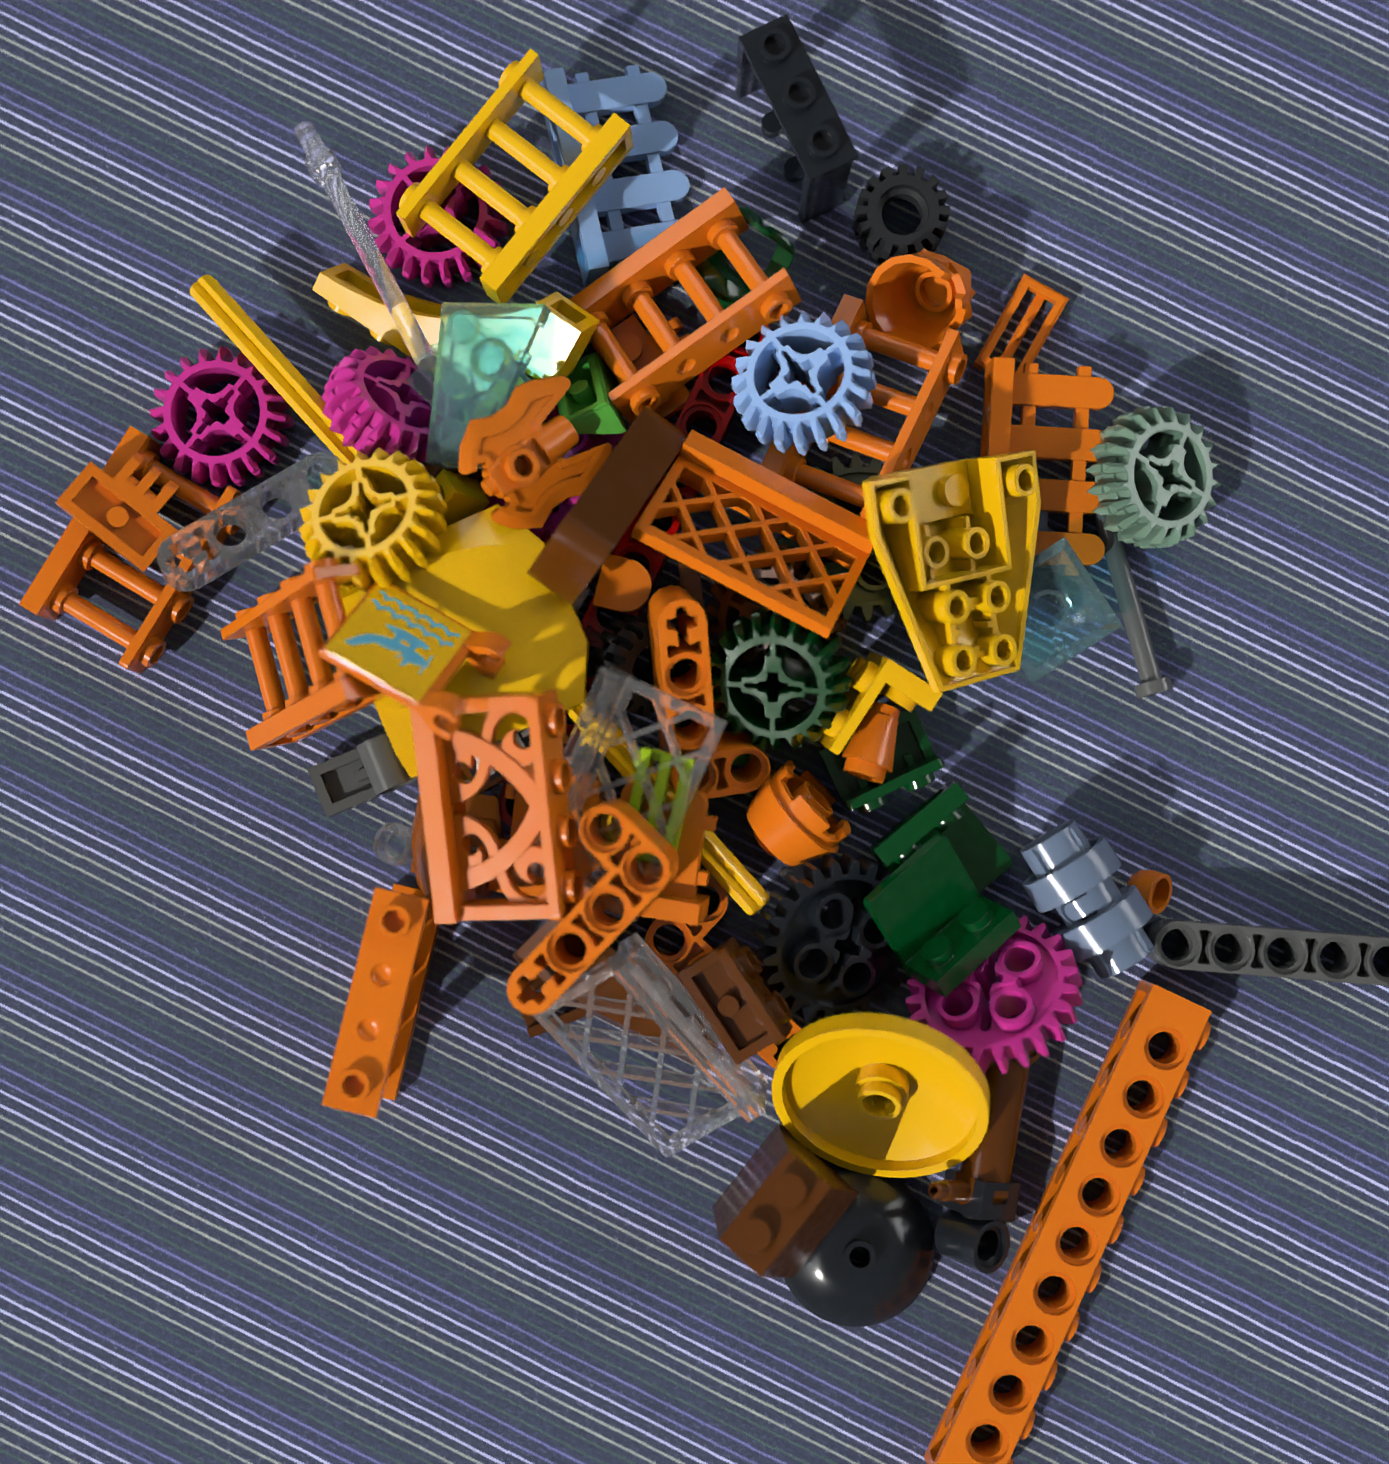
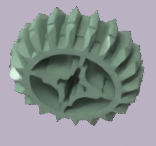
M1146 406L1136 408L1134 412L1121 414L1118 418L1113 419V426H1109L1099 432L1102 443L1090 449L1097 460V464L1085 470L1095 476V485L1087 493L1098 497L1099 503L1093 510V513L1107 515L1104 529L1117 532L1118 541H1123L1127 544L1133 543L1134 547L1142 549L1156 548V546L1157 548L1172 547L1174 544H1179V541H1185L1189 537L1195 536V528L1208 523L1205 511L1217 506L1210 495L1211 491L1221 486L1220 483L1213 479L1212 470L1221 463L1210 460L1209 452L1215 443L1201 440L1204 426L1191 424L1190 414L1175 413L1173 407L1160 406L1151 408ZM1147 439H1150L1149 442H1148L1147 448H1146V449H1142V450L1140 451V454H1139L1138 452H1139L1140 448L1142 447V445L1144 444V442H1145ZM1161 507H1165V509L1159 515Z

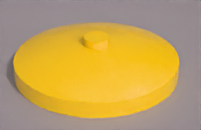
M879 1013L836 1015L816 1021L798 1031L788 1040L778 1056L771 1092L772 1101L779 1119L790 1134L804 1147L837 1166L862 1174L889 1178L930 1175L949 1169L964 1161L978 1148L986 1134L990 1113V1090L980 1066L954 1040L922 1023L899 1016Z

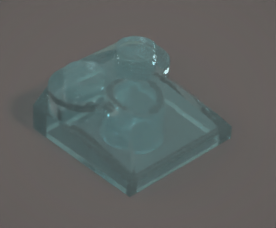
M1065 537L1034 556L1021 668L1031 683L1039 680L1123 626Z

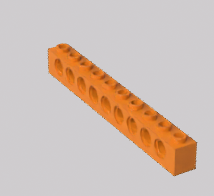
M1140 979L924 1455L926 1464H1013L1011 1456L1018 1440H1025L1033 1427L1035 1420V1410L1033 1407L1040 1391H1047L1056 1376L1058 1363L1055 1358L1063 1341L1069 1342L1077 1330L1080 1319L1077 1309L1085 1292L1091 1293L1099 1281L1102 1265L1099 1261L1107 1243L1112 1245L1121 1232L1124 1222L1121 1212L1128 1196H1134L1144 1181L1146 1169L1142 1165L1150 1148L1157 1147L1164 1137L1168 1123L1164 1117L1172 1099H1178L1187 1086L1189 1071L1186 1068L1194 1050H1201L1209 1037L1211 1023L1208 1022V1019L1211 1015V1010L1153 983ZM1165 1032L1169 1039L1168 1049L1162 1056L1152 1058L1148 1049L1149 1042L1155 1034ZM1144 1080L1147 1085L1146 1098L1140 1104L1130 1106L1126 1098L1128 1088L1134 1082ZM1124 1129L1126 1141L1123 1148L1115 1153H1106L1104 1143L1107 1135L1113 1130ZM1093 1178H1103L1104 1190L1101 1196L1093 1201L1083 1200L1082 1191L1085 1184ZM1071 1227H1081L1083 1236L1080 1243L1071 1249L1061 1248L1060 1239L1062 1234ZM1049 1276L1061 1277L1060 1288L1054 1295L1049 1297L1038 1295V1287L1045 1278ZM1028 1325L1039 1327L1038 1337L1031 1344L1019 1345L1015 1342L1017 1333L1023 1327ZM1001 1376H1017V1383L1011 1391L1002 1394L993 1391L995 1382ZM983 1424L995 1426V1432L990 1439L984 1442L971 1440V1435L978 1426Z

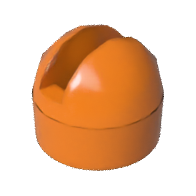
M1140 870L1131 875L1127 882V886L1135 885L1153 914H1159L1165 910L1171 899L1173 888L1171 877L1168 874L1155 870Z

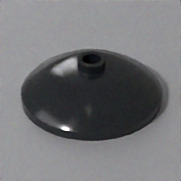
M843 1167L834 1168L832 1170L858 1191L859 1195L794 1278H784L795 1298L807 1310L823 1320L849 1327L879 1324L892 1319L907 1309L925 1287L932 1270L935 1253V1241L931 1222L920 1200L898 1178L862 1174ZM856 1247H865L869 1251L867 1259L861 1263H855L849 1258L851 1251Z

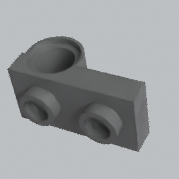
M387 733L371 738L359 744L356 749L307 769L326 817H333L418 781V777L411 779L395 754Z

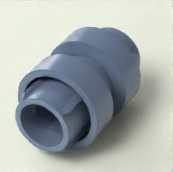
M1072 819L1039 836L1020 851L1033 871V874L1022 883L1023 888L1039 913L1052 909L1057 910L1063 923L1054 930L1053 936L1057 934L1062 936L1065 949L1072 950L1076 962L1088 959L1098 977L1106 979L1127 970L1153 951L1154 945L1142 927L1152 918L1153 912L1135 885L1118 889L1111 875L1120 868L1122 863L1104 835L1087 840L1075 819Z

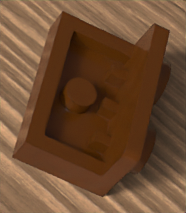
M732 937L680 970L677 976L737 1066L770 1044L775 1043L778 1045L786 1040L793 1026L789 1022L792 1019V1013L786 1001L777 991L770 993L760 978L759 974L762 973V968L755 954L746 945L740 947L735 938Z

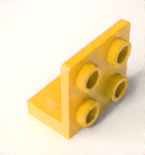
M870 651L866 659L859 656L847 671L846 675L852 677L851 687L843 693L848 697V704L844 711L836 712L830 729L823 727V735L818 741L827 749L839 755L879 693L912 712L916 704L932 711L943 693L932 692L930 685L891 659Z

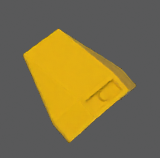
M1035 450L948 461L871 476L862 482L869 539L932 692L941 693L1019 671L1041 508Z

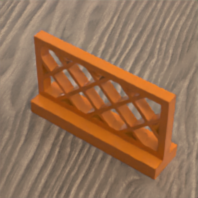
M691 430L683 443L679 456L638 520L631 537L825 638H828L873 550L869 539L867 520L694 430ZM680 481L703 493L704 497L683 500L676 483ZM729 507L751 518L752 522L731 525L724 508ZM711 510L718 528L696 531L689 513ZM676 516L683 533L669 535L651 526L656 518ZM777 532L797 542L800 547L780 551L772 533ZM758 535L766 553L745 556L737 538ZM724 541L732 559L718 561L706 554L702 544ZM820 557H825L847 568L849 572L828 576ZM806 560L814 579L794 582L786 563ZM773 566L780 584L774 586L764 585L755 579L751 569ZM840 587L838 593H836L834 588ZM821 591L829 608L827 615L824 616L805 606L800 594Z

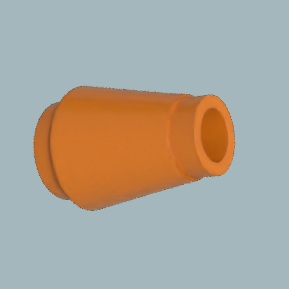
M874 701L842 754V758L846 759L843 767L845 773L866 781L883 784L886 773H892L899 709Z

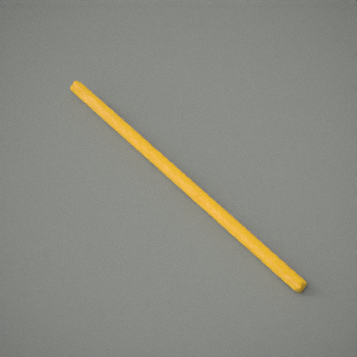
M208 274L201 276L190 287V295L337 459L347 464L353 463L357 450L354 447L343 446L344 436L330 430L332 420L322 413L326 403L319 393L216 279ZM587 692L586 703L566 713L621 775L631 783L635 779L640 750ZM652 766L649 783L655 788L658 770ZM670 783L668 784L663 807L667 809L673 808L676 794ZM705 830L701 864L710 871V874L746 914L750 916L756 914L768 903L770 899L769 893L713 831Z

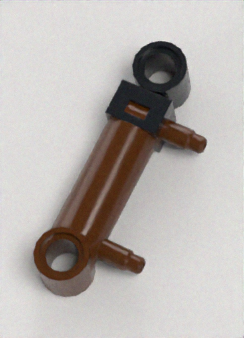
M1021 1014L1014 1015L1011 1018H1016ZM989 1021V1026H988L987 1030L990 1029V1026H991L990 1021ZM1034 1049L1028 1052L1029 1067L1026 1068L1020 1064L1017 1058L1009 1059L1007 1073L1002 1074L997 1062H990L984 1074L990 1090V1113L986 1134L978 1148L964 1161L959 1163L958 1168L946 1169L945 1178L941 1181L932 1182L928 1188L929 1195L933 1199H940V1205L949 1208L942 1214L935 1229L934 1241L938 1252L944 1257L985 1274L995 1272L1002 1266L1010 1248L1008 1228L1003 1222L998 1220L1015 1221L1021 1183L1010 1179L1030 1067L1041 1056Z

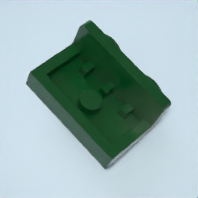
M905 708L900 710L892 773H886L883 784L866 781L843 771L846 759L842 758V754L850 739L839 755H836L825 746L817 749L842 806L848 811L857 808L860 814L870 812L888 802L886 794L905 786L907 791H913L928 785L936 779L933 772L945 767L941 756L935 754L915 708L912 712Z

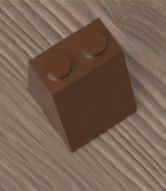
M777 1124L713 1205L718 1238L760 1278H794L856 1199L859 1192L813 1152L798 1142L782 1125Z

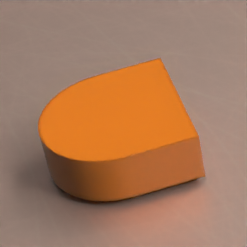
M609 554L602 564L592 604L593 607L623 614L640 610L648 602L652 591V583L648 571L635 560Z

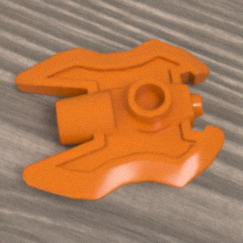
M564 376L530 380L516 386L504 407L492 416L473 419L468 423L459 448V472L462 475H467L477 471L478 464L484 469L482 471L484 480L481 482L483 490L487 495H496L498 498H503L506 502L503 507H496L491 513L492 521L498 525L513 529L542 528L554 507L567 498L581 496L612 452L611 444L604 443L563 458L579 442L575 428L562 415H557L544 424L542 422L571 386L570 380Z

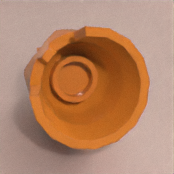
M923 248L918 253L891 257L879 265L867 283L865 304L869 321L875 330L939 351L949 328L957 330L972 317L971 299L976 292L971 287V271L944 255Z

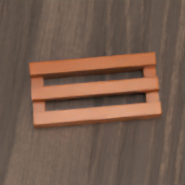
M1024 274L972 366L979 370H985V366L992 360L989 356L1024 294L1029 290L1036 295L1001 357H1013L1044 300L1049 301L1053 306L1016 370L1018 373H1023V365L1034 362L1069 298Z

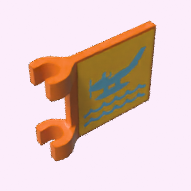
M375 582L322 646L319 657L419 714L435 734L444 739L451 740L462 724L463 720L460 716L466 710L468 703L454 693L443 691L466 659L469 660L471 665L480 674L494 679L504 666L506 659L503 657L510 649L512 643L506 637L495 632L474 631L391 583L388 587H380Z

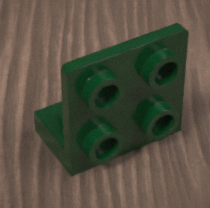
M957 782L946 783L868 848L878 863L893 873L936 833L944 835L948 838L979 893L1013 865V860L966 805L965 802L969 797Z
M939 833L930 838L863 900L864 906L906 973L945 998L1021 927L1012 910L980 895L948 838Z

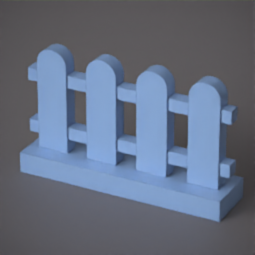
M638 64L626 66L625 76L594 81L589 80L588 72L577 73L574 77V84H567L563 67L543 70L544 79L540 85L593 126L600 124L599 116L634 111L637 125H631L633 148L621 163L645 160L648 174L613 179L611 174L569 225L584 287H587L608 272L609 267L616 266L678 220L674 218L672 206L684 201L690 187L689 180L683 172L678 170L663 171L660 157L668 156L673 152L678 141V133L676 128L669 122L651 121L649 109L655 108L663 102L667 86L665 80L657 73H640ZM544 115L554 161L560 167L565 164L570 167L582 152V144ZM657 209L660 223L624 228L621 214ZM600 217H606L609 231H601Z

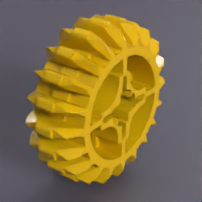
M378 447L370 459L366 454L357 450L353 463L347 464L337 459L338 471L331 476L320 473L321 482L323 483L320 489L307 490L312 504L299 509L305 524L298 529L302 540L306 543L304 546L306 554L312 562L324 558H335L338 565L358 564L361 575H353L352 581L340 585L349 591L357 586L360 591L367 593L375 582L380 587H388L396 577L410 582L409 570L416 565L428 569L427 559L424 555L427 552L441 551L440 542L436 536L448 532L446 521L443 518L448 513L446 502L441 496V487L433 476H429L423 464L417 462L416 459L410 461L407 455L402 454L399 450L390 456L388 452ZM349 545H353L354 548H359V547H366V548H365V549L354 550V549H345V548H342V547H346V546H349Z

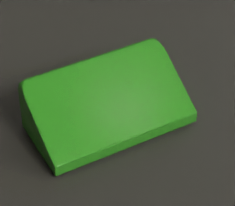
M592 352L579 359L573 372L566 376L570 380L571 386L557 403L559 414L564 416L573 425L577 434H621L626 432L622 413L607 395V393L616 388V385L598 352Z

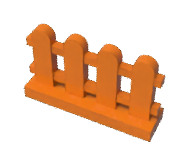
M994 357L985 366L980 457L1035 450L1036 460L1071 462L1070 480L1039 479L1040 511L1068 513L1067 531H1038L1034 563L1064 565V575L1078 576L1080 575V566H1090L1098 563L1105 553L1104 543L1098 536L1082 533L1083 514H1094L1093 510L1099 503L1097 496L1087 493L1095 485V482L1085 481L1086 463L1097 462L1090 449L1102 443L1099 434L1101 430L1088 429L1089 411H1099L1108 406L1113 400L1114 388L1105 378L1091 377V366H1078L1076 368V376L1038 374L1039 363H1025L1023 365V373L1014 372L1015 358ZM1012 406L1021 407L1020 425H1011ZM1036 408L1074 410L1073 428L1035 426Z
M533 764L528 765V767L534 772ZM583 772L573 777L571 789L567 793L569 813L575 817L578 827V838L573 852L575 870H579L583 878L582 899L603 878L593 876L594 868L608 870L585 847L579 833L580 821L584 814L594 806L611 800L603 798V781L593 772ZM634 781L627 784L621 793L620 800L628 804ZM511 783L506 785L505 798L515 799L510 838H500L499 842L502 848L517 832L530 808L521 793ZM650 783L647 787L642 816L647 821L654 793V787ZM691 788L677 851L679 858L678 872L674 879L638 916L698 926L708 916L710 895L698 894L697 888L698 885L707 886L709 884L710 871L701 870L700 866L705 830L713 832L716 830L718 816L707 815L709 807L708 798L699 789ZM663 808L660 823L669 824L672 809ZM619 820L617 822L615 841L619 840L622 833ZM539 836L534 844L541 845V836ZM638 857V867L642 875L645 877L661 878L663 867L659 862H648L640 860ZM535 862L531 865V874L537 880L534 883L523 880L517 874L514 865L509 868L516 886L525 894L536 897L546 892L545 874L542 864ZM497 876L489 880L488 890L503 893ZM612 893L602 894L600 901L602 910L624 913L623 902L618 896Z

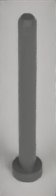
M1095 476L1088 477L1086 481L1095 482ZM1094 513L1093 517L1099 538L1105 546V559L1141 684L1134 686L1137 699L1172 690L1173 686L1170 676L1161 677L1123 541H1118L1117 532L1104 529L1107 515Z

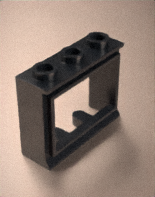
M785 14L738 37L735 91L739 99L757 90L763 89L773 111L763 116L761 131L768 138H774L785 133L795 153V156L785 162L783 175L787 181L792 183L804 179L798 210V217L803 224L848 202L844 195V190L847 186L852 162L859 159V156L788 14Z

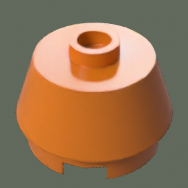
M787 761L777 771L770 770V776L766 777L763 785L757 790L746 809V816L754 830V836L759 845L768 854L776 856L786 865L797 867L805 862L822 858L823 855L837 852L839 850V843L851 833V827L849 822L844 819L838 823L833 815L831 805L836 800L827 788L808 770L801 776H798L793 772L796 769L793 761Z

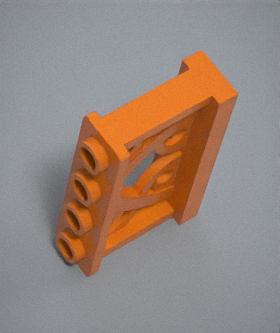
M556 689L459 695L468 703L463 713H489L483 725L482 735L459 727L451 740L444 739L435 734L419 714L410 709L435 924H456L459 921L563 920L582 900L583 878L581 872L575 870L573 848L577 843L578 827L575 817L569 813L567 793L572 785V770L569 761L564 759L562 736L566 730V713L563 705L558 703ZM518 713L528 720L531 742L529 748L518 744L516 735L519 728L508 732L502 741V745L495 741L498 724L507 714ZM476 757L479 759L476 775L471 782H466L462 778L461 762L466 763L469 769H472L475 766ZM533 763L534 772L527 765ZM492 767L515 786L530 806L519 829L503 848L494 831L486 823L466 814L465 800L477 794L485 786L490 777ZM469 834H476L480 837L488 850L489 859L486 860L483 845L478 847L477 853H471ZM539 836H541V845L534 844ZM535 862L544 866L546 892L536 897L525 894L513 881L509 871L511 866L514 865L517 874L523 880L534 883L537 880L531 874V865ZM497 876L499 885L507 898L476 899L475 887Z

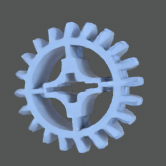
M802 310L798 322L790 324L788 318L781 315L779 321L780 328L772 331L770 328L762 325L760 333L763 339L760 342L746 340L745 349L749 356L736 358L735 367L739 375L731 378V386L735 394H737L734 397L733 403L737 412L742 414L741 420L745 428L750 432L756 431L755 434L759 442L765 446L774 441L777 450L784 454L795 443L798 453L805 456L809 449V444L816 442L819 449L826 452L828 448L827 438L835 435L837 439L846 442L848 435L844 426L850 424L861 427L863 418L859 410L872 409L873 399L869 391L876 389L877 383L875 374L871 371L873 370L874 362L871 353L864 350L863 338L858 333L851 334L849 325L843 319L833 325L830 316L823 312L812 323L809 314ZM780 366L781 370L779 372V375L774 379V381L769 383L771 389L765 392L770 377L775 372V370ZM844 372L838 391L828 401L826 399L828 390L838 383L836 377ZM793 374H796L801 382L805 381L807 385L812 386L814 393L806 385H802L799 381L795 380ZM797 412H807L803 414H795Z

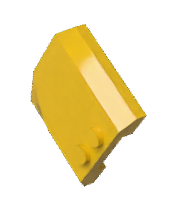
M498 504L447 526L448 532L436 536L440 542L441 551L427 552L424 555L427 559L428 569L416 565L409 570L410 582L396 577L393 579L392 584L468 628L479 632L490 631L501 634L512 644L503 657L506 659L504 666L494 679L480 674L471 665L469 660L466 659L443 691L459 696L556 689L558 703L563 705L565 712L585 704L587 701L586 674L587 661H589V641L573 604L570 605L526 574L546 544L529 529H513L493 522L491 513L496 507H501ZM357 586L353 587L350 591L343 587L339 588L346 616L350 614L366 594V592L360 591ZM386 696L374 702V705L395 754L410 778H417L418 772L410 708ZM489 712L463 713L460 716L463 720L460 727L482 735L483 725ZM518 713L507 714L498 724L495 741L503 740L508 732L519 728L517 733L528 729V720Z

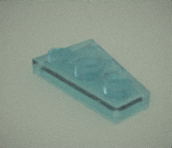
M442 302L427 463L434 467L459 468V448L469 421L492 416L507 404L519 375L525 374L532 355L529 354L539 327L544 329L551 310L545 304ZM480 464L477 465V469H483Z

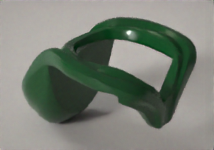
M738 207L747 225L750 223L760 233L777 243L773 257L764 270L767 277L770 278L782 268L788 272L795 256L793 243L775 228L765 226L762 218L750 208ZM722 250L717 251L702 261L697 268V271L724 309L751 291L741 276L732 270Z

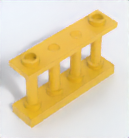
M531 48L520 62L515 60L506 67L500 77L498 89L421 183L415 182L407 188L400 199L399 210L396 212L405 232L413 238L425 223H428L482 266L481 272L483 273L479 279L486 295L501 307H504L633 148L631 125L617 114L613 113L603 126L601 124L593 126L542 87L540 83L544 79L540 58ZM525 101L582 144V152L570 167L567 164L560 167L506 125ZM492 141L548 184L549 193L537 208L534 205L526 207L473 166ZM459 182L515 225L514 230L516 233L504 248L498 246L494 249L440 207Z

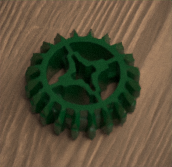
M764 608L757 609L752 614V620L745 616H740L733 623L734 631L725 629L718 638L721 647H715L710 653V661L715 665L711 667V680L713 684L717 685L712 690L713 701L724 702L725 704L718 713L719 720L733 717L737 721L733 728L734 735L743 733L745 729L753 733L751 736L752 745H759L762 739L767 737L770 740L773 751L782 747L785 738L794 750L803 745L805 737L812 742L819 740L823 735V727L830 729L836 712L844 711L849 701L843 692L848 691L851 687L852 677L841 673L847 669L849 657L833 655L841 644L839 637L830 638L825 641L821 635L794 621L788 620V618L775 611L772 618H770ZM770 643V651L765 656V660H754L751 665L741 664L742 655L745 650L756 645ZM793 650L801 654L809 664L798 660ZM806 693L818 694L817 702L802 711L787 713V707L792 698H804ZM752 695H755L756 697H758V698L761 700V702L763 703V705L760 704L759 702H757V701L752 697Z

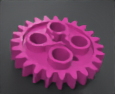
M1028 916L1021 917L1018 920L1021 927L946 998L914 978L907 980V986L912 996L905 999L911 1013L909 1019L927 1025L954 1040L973 1057L984 1074L990 1062H997L1002 1074L1007 1073L1009 1059L1017 1058L1025 1068L1029 1067L1028 1052L1033 1049L1047 1057L1049 1051L1045 1041L1051 1038L1063 1042L1066 1038L1060 1023L1076 1024L1077 1018L1073 1007L1083 1003L1078 987L1083 985L1072 950L1065 949V944L1060 934L1051 937L1045 923H1041L1032 930ZM1021 1014L1016 1018H1011L1014 1015ZM989 1021H990L991 1026H990V1029L987 1030V1028H988V1026H989Z

